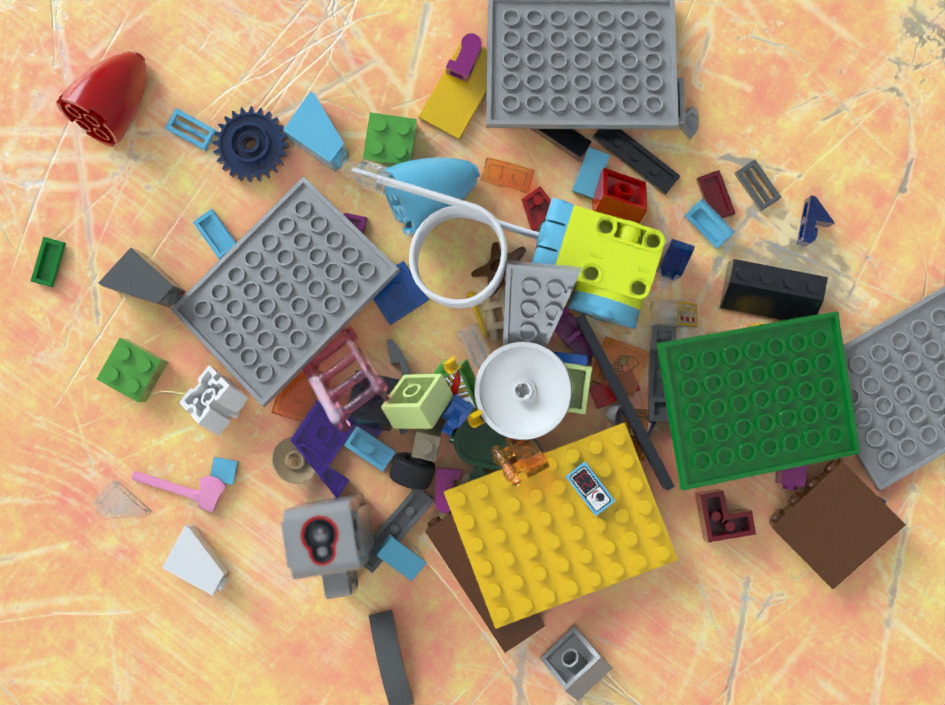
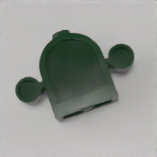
M467 420L457 430L453 429L449 438V443L454 444L457 455L464 462L476 466L469 474V481L487 475L485 468L500 470L508 466L513 438L496 432L485 420L484 424L476 428L471 427Z

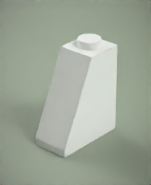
M191 523L185 525L162 568L210 595H214L218 590L222 592L229 580L226 578L229 570L196 526Z

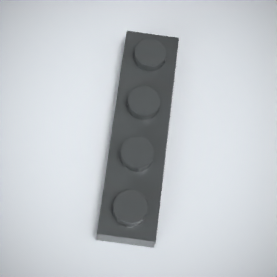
M413 489L374 534L375 546L371 549L372 558L364 567L371 573H374L383 562L382 559L376 556L375 552L386 538L391 534L401 541L435 500L424 490Z

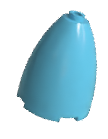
M446 157L415 159L387 167L380 171L381 176L463 201L471 193L478 182L477 178L480 177L477 166L471 164L470 161ZM387 185L383 187L396 220L398 219L400 223L404 224L405 227L402 230L407 237L414 235L422 222L432 213L452 206Z

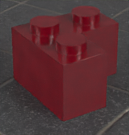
M713 489L695 492L703 540L709 543L756 535L752 510L744 508L727 511L724 490Z

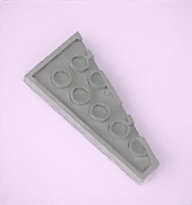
M508 260L506 264L503 346L515 342H530L547 347L582 267Z

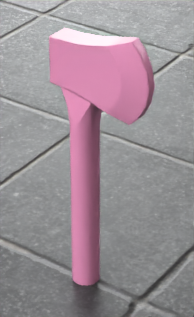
M134 471L132 475V480L188 497L199 504L198 508L210 512L215 511L218 500L226 488L225 483L215 476L202 477L200 479V490H196L138 471Z

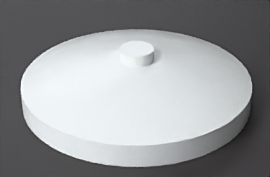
M530 342L510 343L495 350L481 365L475 381V400L478 410L482 411L481 416L496 432L513 439H533L552 431L565 417L572 399L571 378L562 360L550 349Z

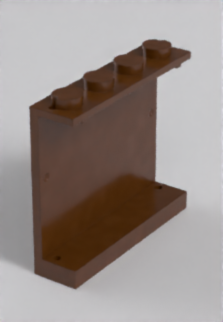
M840 458L836 461L833 459L824 467L825 471L819 477H812L806 483V488L801 493L796 492L788 500L789 504L783 509H777L770 516L771 520L769 521L771 528L832 589L837 587L906 525Z

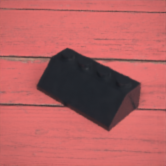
M733 259L727 264L719 308L778 320L817 315L824 301L828 277Z

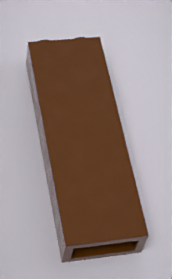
M449 512L442 519L437 516L427 523L429 527L425 530L426 534L504 653L545 627L543 620L536 613L495 629L452 513Z

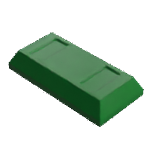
M43 237L30 282L54 288L66 246L65 242Z

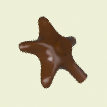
M494 242L491 246L489 262L473 270L471 273L472 277H488L487 287L494 279L501 261V250L498 242ZM519 247L508 253L507 261H520L526 252L525 247ZM506 268L499 286L489 298H492L506 283Z

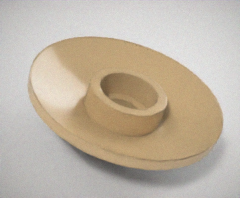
M292 437L285 438L273 450V468L276 474L288 483L300 484L306 482L315 474V470L291 442L290 439ZM289 459H293L295 461V466H292L289 463Z

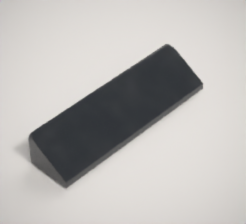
M531 129L577 161L581 159L592 141L574 129Z

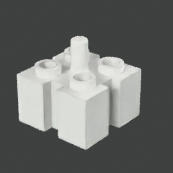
M209 365L197 379L199 384L196 388H190L179 403L186 411L191 413V416L199 425L219 436L230 423L229 417L237 418L240 414L239 410L243 408L249 398L227 376Z

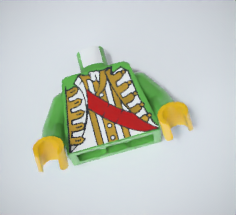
M452 356L450 359H444L436 368L434 374H442L453 395L456 394L473 405L467 417L470 426L476 428L484 424V420L480 418L482 411L475 410L478 408L475 400L476 378L468 360L466 359L456 364L455 356Z

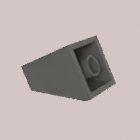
M132 247L98 282L101 286L168 308L174 306L183 297L182 294L185 292L181 286L147 255Z

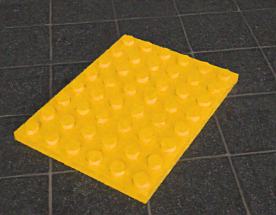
M625 423L618 424L444 491L495 629L678 560ZM584 461L615 500V502L596 516L565 477Z

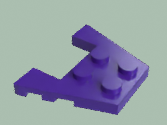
M317 400L290 440L335 497H339L349 479L329 467V465L356 424L344 422L345 407ZM358 425L376 438L382 432L380 429Z

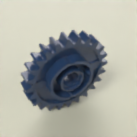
M250 106L249 112H246L243 107L240 109V114L232 111L233 117L231 119L225 116L226 124H218L222 129L221 132H214L219 139L213 141V144L218 147L213 152L216 156H220L216 161L219 164H224L222 169L225 172L230 170L229 175L233 178L238 174L240 181L247 177L250 183H252L254 177L259 182L262 181V175L270 178V171L278 173L276 165L284 166L281 158L288 157V155L283 150L289 148L288 143L284 142L288 137L282 133L285 127L283 125L278 126L280 120L277 117L272 119L273 115L270 111L264 115L262 108H259L255 113L252 106ZM250 140H256V146L253 149H246V144Z

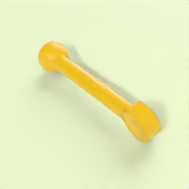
M469 291L466 295L467 299L476 296L473 291ZM477 305L473 306L482 336L486 338L488 335Z

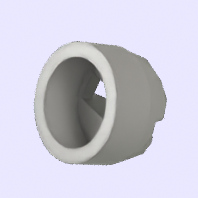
M610 406L606 411V417L609 422L616 425L624 423L626 418L620 406Z

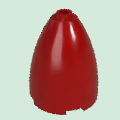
M127 51L102 60L82 73L66 88L56 101L57 107L70 122L75 120L82 129L86 130V135L107 146L113 147L116 143L119 144L134 121L142 101L146 83L147 66L144 62L145 58L136 51Z

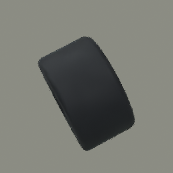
M397 453L394 456L390 469V478L395 483L416 490L428 489L436 469L435 464L430 460L411 457L412 453Z

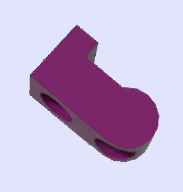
M469 33L462 38L461 51L456 61L449 59L446 65V74L468 83L482 50V42L478 35Z
M437 468L435 506L442 513L451 512L444 491L453 488L454 479H460L461 469Z

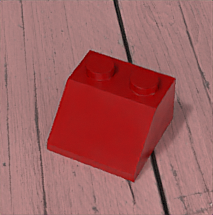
M603 167L592 200V210L640 224L647 212L646 182Z

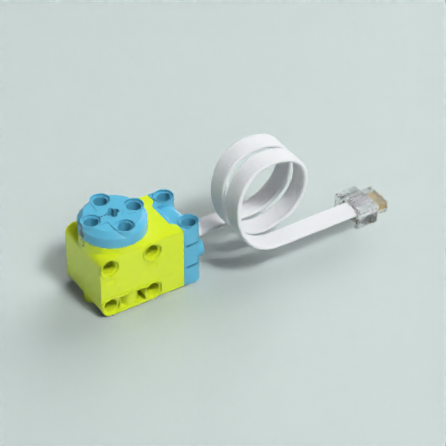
M344 159L340 172L344 177L355 180L360 188L384 195L386 186H390L452 205L442 208L427 217L417 229L410 247L409 263L412 276L419 288L433 301L451 308H469L484 302L495 292L503 278L507 263V244L504 229L537 239L532 263L582 267L574 285L575 288L568 307L569 309L599 321L635 329L644 298L650 292L665 244L664 235L660 231L633 221L623 220L573 205L561 199L552 198L545 218L546 221L542 223L539 233L497 220L489 211L478 205L389 178L390 173L385 171L386 166L364 159L361 160L360 164ZM454 218H466L490 225L499 238L502 250L498 271L489 286L478 295L462 300L444 298L431 292L423 284L418 268L420 249L427 235L438 224Z

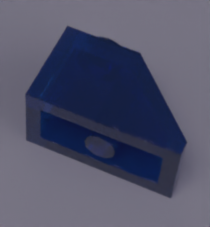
M671 239L664 245L656 272L661 273V278L669 281H674V278L679 279L683 275L695 246Z

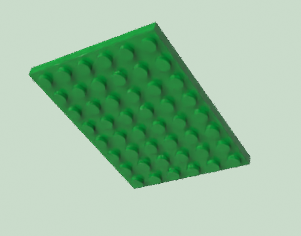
M838 311L657 343L680 490L685 491L860 454Z

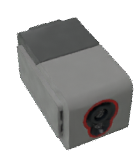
M363 493L304 502L284 510L281 527L287 567L291 569L293 580L322 576L326 599L352 596L358 589L356 570L361 569L372 558L371 549L375 546L369 504H365Z

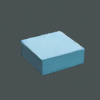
M214 457L210 476H215L224 483L233 485L239 461Z

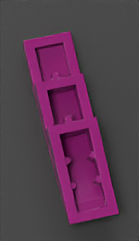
M565 305L554 332L572 353L590 355L592 357L593 355L575 323L576 318Z

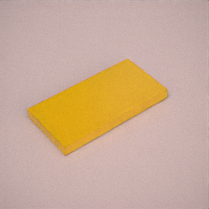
M461 43L451 60L456 61L461 51ZM482 47L481 54L468 83L446 74L445 69L418 116L420 120L458 141L461 139L487 93V49Z

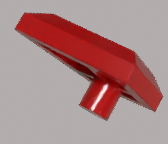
M541 186L521 199L532 231H536L546 217L551 199Z

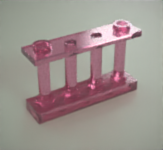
M344 327L340 331L342 336L324 348L303 369L332 425L343 433L352 428L347 420L350 417L349 414L376 394H379L386 401L391 399L386 391L389 388L381 377L378 378L357 343L356 339L359 337L352 327ZM344 345H349L352 350L351 353L327 371L322 372L319 370L320 363ZM357 360L362 369L335 389H330L328 386L330 380ZM367 377L372 386L344 407L338 404L339 397Z

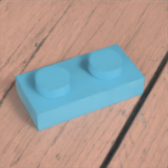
M358 425L344 444L345 447L382 472L396 454L395 450Z

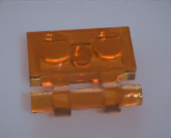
M508 437L504 439L507 445L506 448L501 450L499 446H494L491 449L494 462L497 466H501L503 476L514 487L521 484L520 473L524 472L530 478L550 467L547 459L533 439L520 440ZM514 456L517 462L511 465L508 460Z

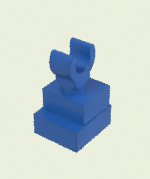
M455 394L441 414L442 418L447 420L442 428V432L450 436L454 428H460L469 416L473 405Z

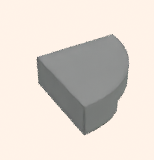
M694 106L685 112V123H678V127L689 140L695 135L698 128V113Z

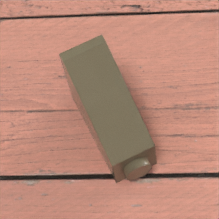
M442 415L432 429H417L411 457L437 461L443 434L442 428L445 424V419L442 418Z

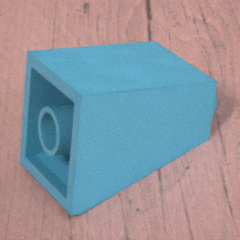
M310 91L283 131L292 143L334 172H337L339 168H344L345 163L347 164L349 152L316 95Z

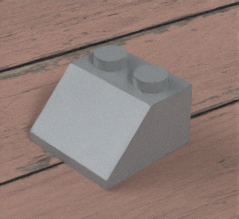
M575 626L540 658L563 689L577 701L612 669V666Z

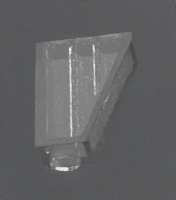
M476 322L455 332L475 377H477L483 362L491 354Z

